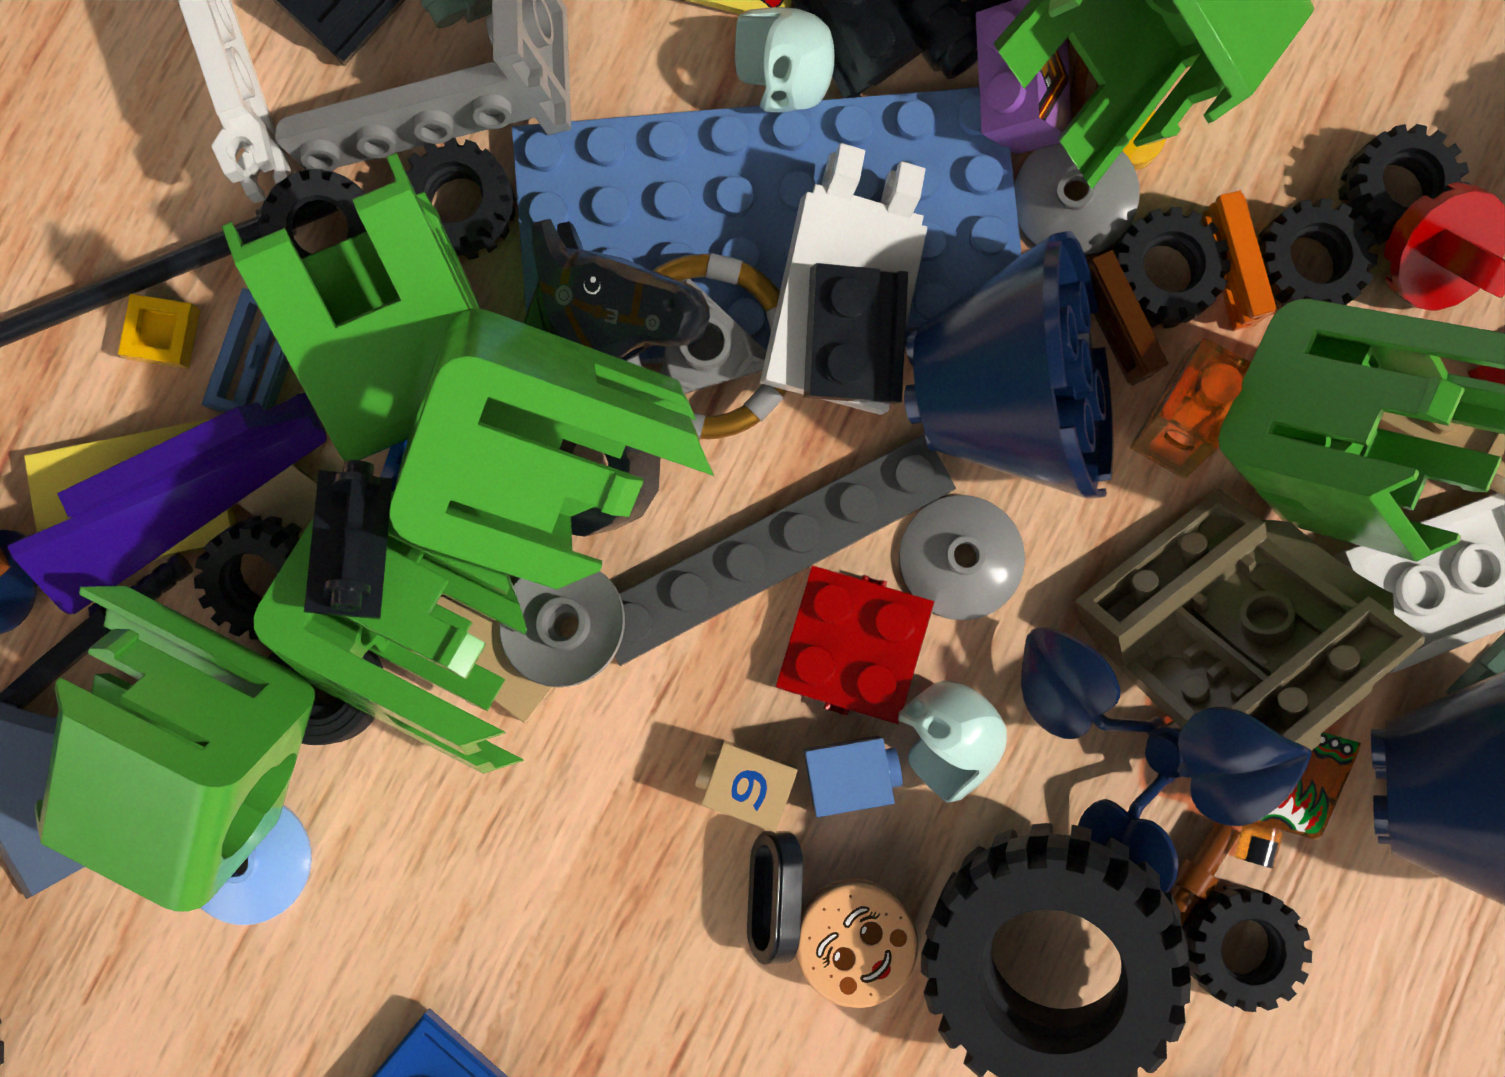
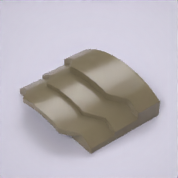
M1220 489L1213 492L1075 600L1080 623L1138 688L1182 728L1194 714L1206 708L1216 706L1228 707L1253 716L1281 736L1304 745L1311 751L1321 743L1322 732L1373 691L1375 683L1424 644V635L1394 614L1393 593L1377 586L1338 561L1307 537L1293 523L1262 520Z

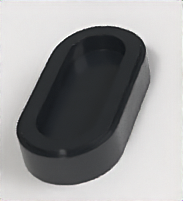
M772 831L762 832L755 840L750 855L747 938L752 954L758 962L764 965L791 962L799 947L803 856L797 838L789 831H776V833Z

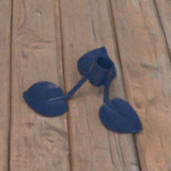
M1040 627L1032 629L1026 637L1021 671V689L1029 713L1044 730L1063 739H1076L1085 735L1090 730L1092 723H1094L1097 728L1103 731L1147 732L1149 735L1146 742L1145 757L1149 766L1158 773L1156 779L1131 803L1128 812L1111 800H1098L1084 811L1078 826L1092 829L1091 840L1106 846L1108 840L1112 837L1128 846L1129 859L1137 865L1139 862L1146 860L1160 875V888L1163 892H1169L1177 878L1179 868L1178 855L1167 832L1157 823L1147 819H1140L1144 808L1167 785L1179 777L1191 778L1190 792L1193 803L1204 816L1227 826H1243L1262 819L1281 805L1293 792L1307 768L1311 757V750L1281 736L1253 716L1236 709L1217 706L1206 708L1194 714L1183 728L1174 720L1164 724L1157 716L1148 720L1109 718L1103 713L1116 706L1120 699L1121 691L1111 666L1095 649L1074 636L1052 628Z

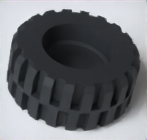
M1052 823L1032 824L1029 835L1018 837L1017 832L1014 829H1010L995 835L990 848L985 849L977 846L964 858L960 870L957 873L952 872L943 887L925 932L927 940L921 952V973L929 979L923 993L929 1012L934 1015L943 1014L938 1032L949 1048L955 1049L959 1045L965 1048L967 1052L963 1064L978 1077H983L987 1070L998 1077H1138L1139 1067L1147 1073H1154L1167 1059L1166 1041L1171 1043L1179 1040L1186 1023L1184 1006L1190 1003L1191 977L1186 930L1182 929L1180 910L1172 893L1163 892L1160 888V875L1146 860L1139 862L1137 865L1129 859L1128 846L1112 837L1108 840L1106 846L1091 840L1092 829L1072 825L1070 835L1053 834ZM1057 910L1077 915L1099 928L1115 945L1121 959L1119 981L1105 996L1082 1007L1060 1009L1037 1004L1016 992L998 971L991 954L995 933L1005 922L1026 912Z

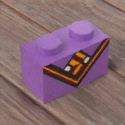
M1012 0L976 12L981 134L1003 147H1010V151L1016 155L1060 143L1058 137L1072 121L1067 39L1025 89L993 44L1030 0Z

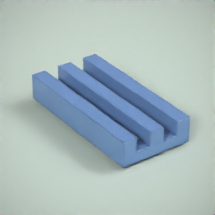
M242 288L201 404L218 412L225 413L237 406L250 404L274 336L267 321L262 316L254 342L251 343L245 359V367L233 401L227 400V393L258 308L249 289ZM276 339L253 402H258L264 411L276 405L290 364Z

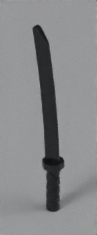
M175 553L166 560V563L157 566L151 571V574H147L138 580L136 585H132L129 588L156 600L163 592L165 593L177 585L178 581L192 574L193 568L183 555ZM97 603L88 607L89 618L0 693V701L16 705V708L23 710L56 679L86 656L89 648L111 631L104 627L107 609Z

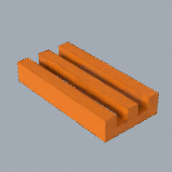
M1239 190L1219 195L1216 198V202L1208 206L1209 210L1202 213L1203 216L1201 218L1204 227L1211 222L1217 226L1219 231L1213 235L1216 241L1225 239L1229 248L1223 254V259L1231 260V270L1224 276V279L1228 282L1222 294L1233 331L1255 326L1274 313L1276 309L1245 195Z

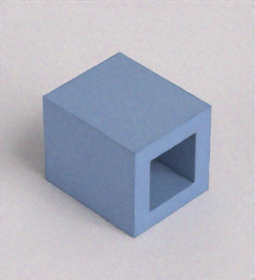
M872 736L803 748L816 817L895 804L892 788L903 786L901 766L896 748L885 749L882 737Z

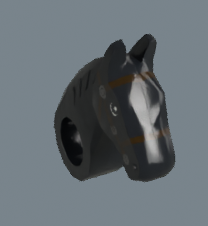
M551 219L534 222L532 226V245L539 281L523 321L524 324L625 361L633 359L647 348L655 345L663 347L695 345L703 337L710 320V309L702 291L688 283L660 274L622 257L584 250L578 233L570 221L559 223L557 231ZM563 439L559 449L573 454L577 444ZM627 445L620 459L604 453L609 467L644 479V482L629 517L610 515L601 512L600 508L593 507L571 517L572 535L586 537L616 530L643 517L659 491L661 457Z

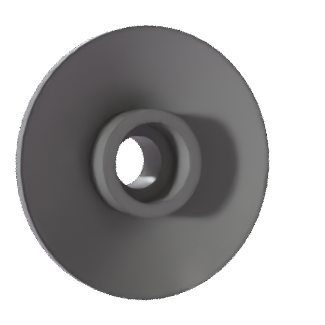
M1061 143L1037 148L1020 168L1014 185L1018 224L1026 237L1034 245H1037L1054 233L1071 231L1078 239L1085 257L1098 254L1115 244L1132 224L1139 203L1138 177L1133 164L1123 151L1095 187L1091 189ZM1072 181H1081L1088 187V194L1081 200L1073 201L1065 196L1064 188Z
M955 495L930 503L910 521L900 544L899 566L903 581L910 594L935 601L932 613L952 620H972L995 612L1013 596L1023 575L1025 552L1023 541L1016 525L1003 510L979 497ZM967 544L974 549L976 561L972 567L965 568L956 563L954 551L958 545Z
M599 571L558 590L522 578L513 585L527 631L525 635H522L502 624H499L503 650L510 663L519 673L535 683L548 687L564 688L587 682L608 666L616 655L623 638L625 612L618 590L605 574ZM575 616L578 620V629L571 637L564 638L561 634V625L566 618Z

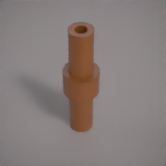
M1215 822L1192 860L1189 861L1184 858L1179 866L1177 878L1174 882L1176 885L1171 893L1180 910L1181 926L1187 920L1198 900L1206 902L1217 885L1219 879L1214 875L1240 835V832L1234 827Z

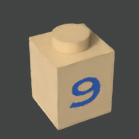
M725 740L720 753L707 750L695 786L707 790L701 806L776 833L798 769L795 765Z

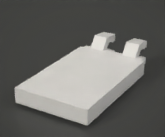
M178 0L216 114L219 116L223 126L211 147L224 175L232 183L240 181L246 196L254 204L266 200L264 190L257 183L260 171L265 173L274 169L273 179L275 184L291 175L292 172L287 154L275 141L276 130L232 1ZM243 147L245 151L236 163L237 152Z
M840 143L837 146L836 153L832 152L828 156L822 185L815 184L812 193L806 192L800 199L761 375V384L804 395L810 267L816 263L876 268L886 272L907 271V326L927 232V226L922 225L924 216L913 213L921 197L926 168L901 161L897 165L896 171L891 170L887 173L881 203L853 195L860 181L865 150ZM826 400L879 415L888 412L890 404L880 402Z
M1495 492L1418 522L1459 533L1461 539L1458 544L1417 562L1360 545L1334 554V558L1362 577L1393 593L1394 614L1424 635V644L1389 673L1400 671L1505 629V495Z

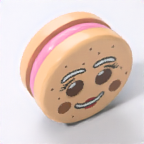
M847 877L825 884L809 897L801 909L800 941L797 958L803 975L817 993L841 1006L864 1008L878 1005L890 999L909 980L918 956L917 931L908 910L890 889L870 879Z

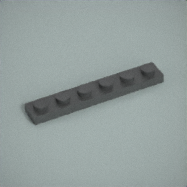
M925 434L619 594L625 612L624 634L615 655L619 666L627 664L953 492L956 487L937 452L929 450Z

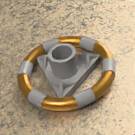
M714 253L679 257L653 270L688 283L702 291L710 309V320L705 333L695 345L666 347L660 370L661 374L679 380L686 394L763 371L767 351L691 279L706 277L744 288L762 305L766 311L770 330H772L780 290L768 277L753 266L743 262V260ZM639 355L628 361L642 367ZM762 384L743 406L731 412L715 416L694 413L696 420H691L699 440L725 438L748 430L762 422L784 399L783 397L788 390Z

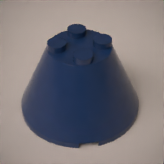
M1071 231L1050 235L921 326L906 330L905 347L908 360L913 366L914 384L906 385L904 403L910 423L923 424L926 443L931 451L951 455L1079 497L1097 499L1107 495L1106 488L1097 489L1098 481L1112 479L1114 435L1111 387L1106 347L1093 348L1090 314L1099 312L1092 277L1081 245Z
M1505 671L1387 720L1385 729H1371L1372 767L1375 769L1376 779L1387 780V795L1373 796L1375 836H1378V844H1390L1393 855L1505 906Z

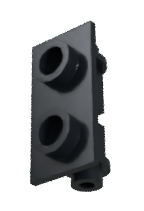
M349 460L344 462L343 472L318 471L304 604L305 613L370 619L381 618L393 479L374 476V465L370 462Z

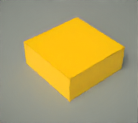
M130 294L118 355L132 361L189 369L200 309L192 303Z

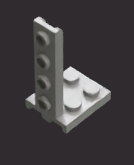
M492 0V13L487 15L486 26L493 46V62L284 117L276 126L275 141L305 170L322 169L333 171L338 167L374 158H386L393 153L421 147L428 143L440 144L449 141L451 138L488 129H500L508 124L536 118L548 135L571 130L567 7L562 0Z

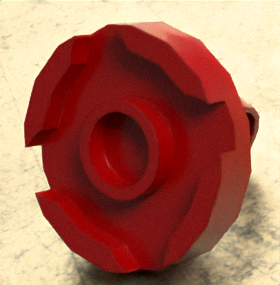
M1456 182L1447 185L1451 189L1450 191L1443 192L1434 199L1424 195L1416 200L1396 222L1385 245L1384 258L1391 262V278L1385 277L1388 287L1414 307L1432 311L1456 306L1478 292L1480 288L1502 298L1505 295V259H1503L1505 254V205L1494 194L1476 185Z

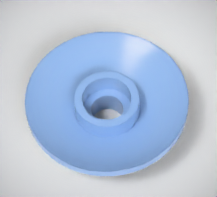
M283 805L277 824L247 857L248 867L245 873L238 874L234 872L213 898L201 907L207 914L230 924H257L281 914L300 896L308 881L311 870V845L302 822L287 806Z

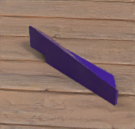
M306 393L297 394L295 397L265 411L258 402L237 406L57 493L67 516L71 518L21 539L7 547L12 558L60 610L67 614H76L93 602L79 595L80 587L117 586L325 443L327 440L326 431Z

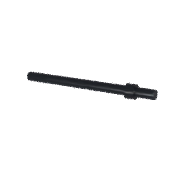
M314 200L305 203L298 208L293 217V235H297L296 228L340 211L339 207L324 200ZM261 208L256 209V217L234 225L244 245L262 238L259 229ZM221 230L1 319L0 348L125 298L130 294H135L231 255L224 231Z

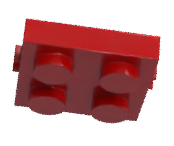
M812 565L776 688L825 702L823 709L846 716H848L849 710L899 725V712L904 708L935 601L886 587L887 581L872 579L867 575H863L862 579H858Z

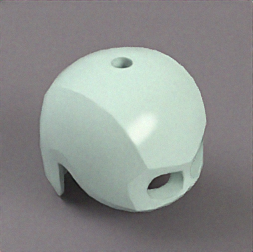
M771 7L750 9L738 16L735 37L736 74L744 83L766 86L760 102L761 109L765 112H788L808 109L818 105L825 96L834 70V44L829 27L816 15L796 8Z
M953 681L937 682L916 696L899 712L898 720L913 726L920 736V739L909 751V765L920 779L947 803L962 800L982 784L996 768L1005 752L1007 729L1000 714L984 696L969 686Z

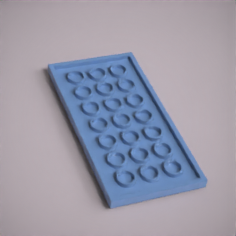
M979 87L822 100L812 108L788 112H765L760 106L571 121V130L548 135L540 124L512 126L526 313L539 281L532 245V226L534 222L551 219L556 231L559 223L570 221L578 233L583 249L587 251L622 257L650 270H654L658 266L679 257L714 253L743 260V262L762 272L780 290L800 199L806 192L812 193L815 184L822 185L828 156L832 152L836 153L837 146L840 143L865 150L860 181L853 195L881 203L887 173L891 170L896 171L897 165L901 161L926 168L921 197L913 213L924 216L922 225L927 226V232L906 330L921 326L1022 255L1010 147H1003L981 134ZM706 277L691 279L767 351L771 330L766 311L752 294L739 285ZM655 345L639 354L641 365L662 363L666 347Z

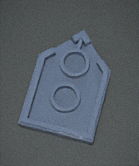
M0 701V855L23 895L28 899L85 866L42 845L36 822L35 803L44 798L57 716L48 717L16 708V705Z

